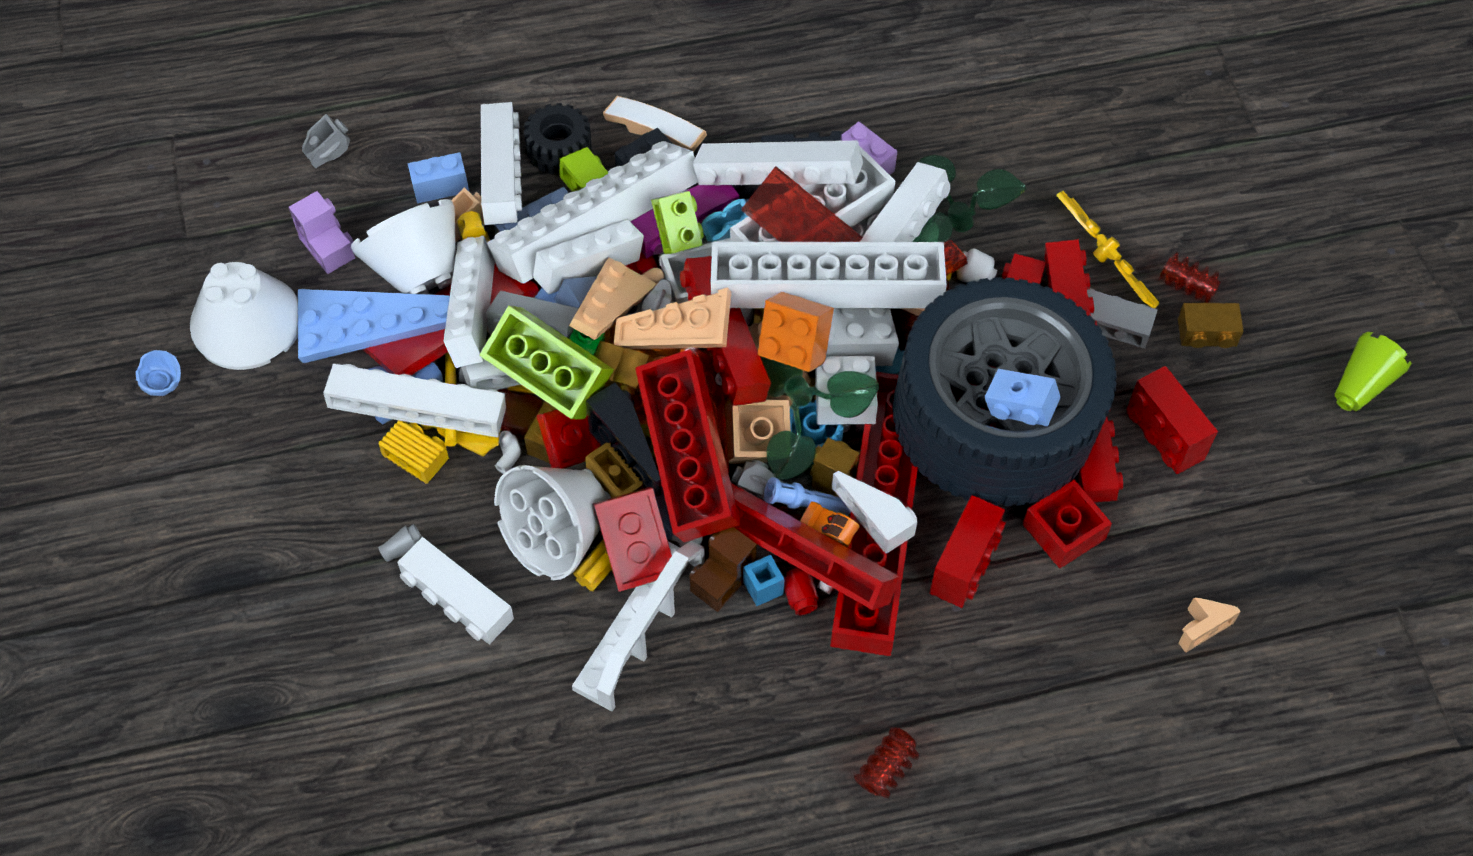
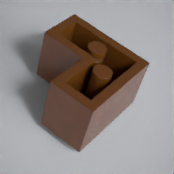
M734 527L716 532L711 536L708 542L709 558L703 565L698 564L695 566L689 576L690 592L717 612L744 584V566L756 561L757 544Z

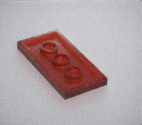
M777 166L774 167L741 209V211L779 242H860L863 238Z

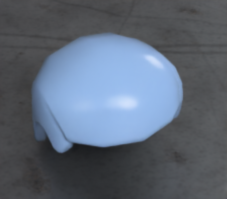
M153 350L144 354L136 370L138 386L142 391L153 396H165L174 391L181 378V369L176 356L163 350Z

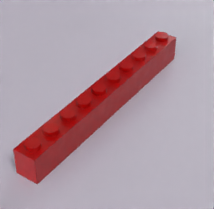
M1079 239L1045 243L1044 259L1049 288H1052L1056 293L1060 292L1065 295L1066 299L1070 298L1076 303V306H1080L1086 311L1087 316H1091V313H1094L1093 297H1088L1087 290L1090 289L1089 273H1084L1083 266H1086L1085 250H1080ZM1106 417L1088 459L1077 474L1080 487L1094 503L1117 501L1118 492L1123 489L1122 473L1116 472L1115 463H1119L1118 447L1112 446L1111 438L1115 437L1113 420H1108V417Z

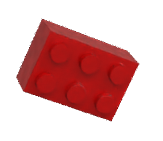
M1164 366L1137 380L1126 410L1130 419L1143 430L1147 441L1154 445L1161 453L1164 463L1171 467L1176 474H1179L1205 460L1218 431L1169 369Z
M971 495L935 567L929 594L960 608H963L967 599L973 600L979 587V580L981 576L985 575L991 562L992 553L997 551L1003 537L1002 533L1006 522L1002 521L1005 509Z

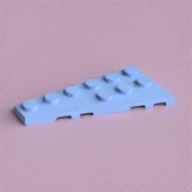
M298 289V358L302 363H307L443 330L446 326L450 296Z

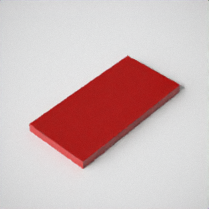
M495 263L490 305L500 291L534 298L538 294L539 289L531 280L523 284L500 272ZM452 284L434 295L450 296ZM445 329L363 349L388 373L396 375H413L448 352L443 341Z

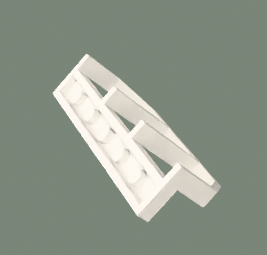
M690 541L680 548L668 542L672 555L669 562L656 581L637 586L573 683V691L613 712L616 707L614 689L623 666L630 655L645 661L647 658L646 630L658 611L671 618L675 613L673 588L688 564L697 566L698 564L703 565L705 563L703 546Z

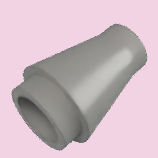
M415 524L409 527L405 525L378 548L385 561L389 562L392 559L404 556L422 536Z

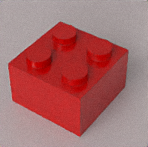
M1072 480L1061 487V489L1029 507L1023 522V526L1059 569L1104 541L1112 525L1111 521L1075 480Z

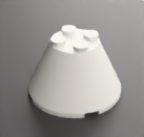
M443 199L438 201L439 206L430 208L428 203L401 212L366 231L369 237L362 242L357 238L352 243L351 249L358 258L401 293L429 295L428 291L437 286L439 289H443L452 284L456 258L455 206L451 200Z
M241 262L217 263L212 266L211 272L206 277L191 315L190 332L196 348L208 361L220 367L246 370L271 363L270 359L282 351L286 353L298 338V298L293 290L284 282L256 269L253 265Z
M520 465L506 471L500 477L495 490L494 503L495 506L499 505L502 520L498 521L502 536L518 561L537 576L544 574L551 577V580H560L569 576L577 569L600 530L593 504L611 499V496L608 492L604 491L589 469L571 470Z

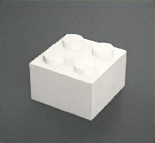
M826 356L824 363L815 368L817 425L875 424L878 407L875 356Z

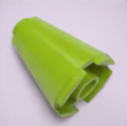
M1366 332L1360 336L1335 392L1336 402L1342 409L1346 411L1360 410L1408 371L1411 361L1406 362L1404 358L1407 356V353L1397 343L1383 335H1380L1378 339L1371 337L1370 335L1373 332Z

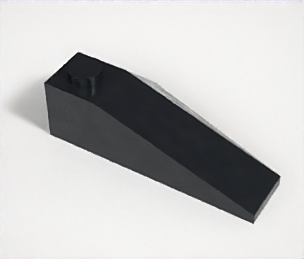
M613 383L586 400L589 432L601 446L605 443H611V447H614V451H617L621 459L625 460V464H628L629 468L632 467V471L636 473V477H639V481H643V486L646 488L652 487L655 496L658 497L661 495V479L633 406L634 400L627 390L622 391L616 383Z

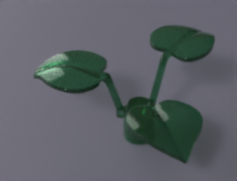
M929 155L917 161L946 170L949 183L956 177V169L953 163L946 157ZM994 169L986 172L977 181L978 191L973 193L970 208L963 202H954L949 193L946 197L950 204L948 216L942 212H937L936 215L928 219L920 235L915 237L913 242H947L952 235L953 228L958 232H965L971 229L974 223L972 215L976 214V201L982 209H997L1023 194L1027 189L1026 185L1006 170Z
M760 356L771 382L768 396L780 397L786 393L792 403L791 407L794 412L796 434L791 431H781L774 435L768 443L767 460L774 477L779 480L796 477L803 473L815 458V442L810 437L801 436L800 406L807 405L811 401L812 396L817 395L825 400L831 399L830 406L835 414L844 418L856 417L869 407L879 390V383L874 378L855 371L839 372L828 380L827 388L830 394H826L817 390L815 386L810 387L807 381L802 377L803 370Z

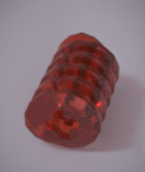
M1179 252L1174 253L1164 266L1158 281L1166 276V286H1170L1176 281L1175 290L1179 291L1186 286L1185 295L1189 296L1196 291L1195 300L1199 301L1202 297L1206 296L1205 303H1210L1221 283L1218 280L1219 271L1209 276L1208 266L1200 272L1198 271V261L1190 267L1188 266V256L1180 262L1178 261Z
M891 727L889 735L884 736L882 739V745H878L874 750L875 754L868 757L867 764L860 767V774L854 775L856 782L871 794L889 799L890 793L885 787L888 786L896 789L898 784L893 777L895 776L899 779H904L905 777L900 767L911 769L912 763L908 757L914 760H918L920 757L919 753L915 750L917 745L915 740L906 731L897 727Z

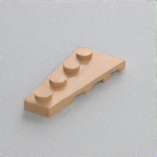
M608 257L569 326L596 340L614 325L616 318L625 316L634 305L637 306L641 303L643 298L655 288L657 283L629 269L621 262Z
M724 288L712 295L706 296L703 294L695 296L693 300L679 304L674 302L658 310L652 311L649 309L616 318L614 345L626 349L726 347L731 291L729 288Z

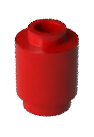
M799 568L788 571L784 578V590L790 608L795 611L796 615H805L815 611L818 608L817 601L819 597L812 576Z

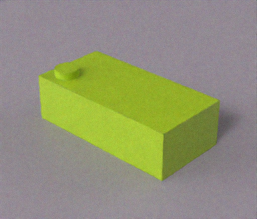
M509 305L479 355L571 419H585L587 416L586 400L602 391L614 371L613 368L523 307Z

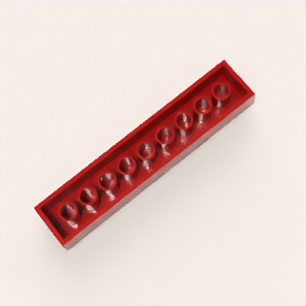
M876 372L878 404L876 423L865 424L856 479L899 499L905 508L909 507L912 509L918 467H915L910 461L911 458L905 454L904 446H901L898 440L899 435L896 434L893 421V398L899 375ZM851 512L850 518L857 522L860 527L847 548L898 575L900 579L890 604L874 610L838 591L830 647L891 656L908 540L885 554Z

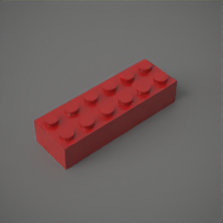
M689 349L635 367L673 534L681 541L688 542L741 525L701 360Z

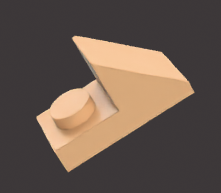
M1193 598L1188 611L1195 620L1188 623L1182 629L1184 633L1179 641V645L1185 652H1188L1234 624L1241 611L1236 606L1202 598Z

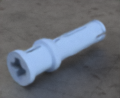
M771 477L764 489V500L768 504L777 502L786 504L790 509H796L799 507L807 508L810 502L813 501L820 504L823 508L836 513H842L846 516L851 513L840 497L805 489L797 482L788 484L780 482L778 478Z

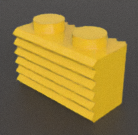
M398 420L394 427L387 432L386 436H383V439L379 441L381 453L385 458L392 461L398 467L405 469L416 478H419L425 484H428L449 459L445 442L437 436L430 438L424 434L423 429L416 423L410 422L408 424L405 421Z

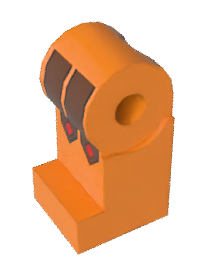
M813 501L810 502L800 520L802 523L846 547L849 546L854 534L860 527L857 522L848 516L825 509Z

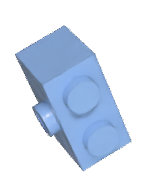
M460 152L407 163L417 204L457 195L464 187L469 191Z
M1003 369L997 370L985 395L991 416L1002 420L1012 419L1029 425L1038 424L1043 426L1049 425L1061 398L1054 378Z

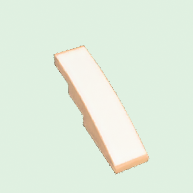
M616 96L603 112L606 121L625 124L630 133L643 135L658 127L674 145L692 150L693 152L707 136L705 130L657 107L624 97Z

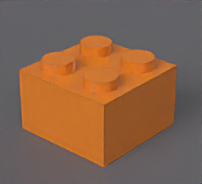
M780 292L765 301L757 355L807 372L814 370L822 365L826 359L834 308L785 292Z

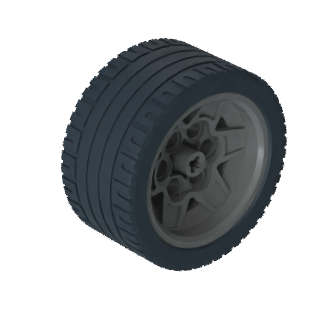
M1001 277L992 278V280H988V278L979 279L977 282L975 280L970 281L966 285L960 284L955 286L953 290L949 289L944 292L943 296L939 295L935 298L933 303L931 302L925 307V310L921 312L917 321L912 326L893 398L895 431L899 435L898 440L901 446H904L905 454L911 458L912 464L919 468L918 471L923 476L929 477L928 480L934 485L938 484L942 490L951 492V495L961 496L966 501H969L971 495L996 506L1003 505L1004 507L1012 506V504L1017 506L1025 505L1026 502L1033 503L1038 501L1039 498L1044 499L1051 493L1056 492L1069 483L1071 479H1074L1089 457L1114 400V393L1116 391L1115 381L1117 379L1116 370H1114L1116 367L1115 360L1112 358L1113 353L1111 347H1108L1109 342L1106 336L1102 335L1103 331L1098 325H1095L1094 319L1090 315L1087 316L1086 311L1082 307L1076 306L1073 300L1070 298L1066 299L1065 295L1060 292L1056 293L1047 286L1044 288L1035 282L1028 283V280L1019 279L1017 281L1014 278L1001 279ZM998 369L1049 377L1056 380L1061 398L1048 426L1029 425L1022 421L1002 420L991 416L985 395ZM951 388L958 389V395L961 398L958 402L955 400ZM991 423H996L997 428L991 427Z

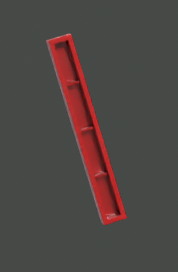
M731 483L741 525L734 528L762 548L871 610L890 604L900 579L898 575Z

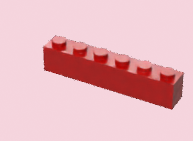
M712 256L686 259L684 270L680 272V283L687 290L688 301L693 300L695 296L711 295ZM730 308L726 347L706 349L712 353L714 369L721 376L723 392L729 396L732 406L765 402L771 385L770 379L761 357L757 355L758 350L741 309Z

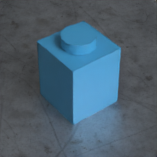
M771 555L744 566L743 582L756 606L784 594V577Z

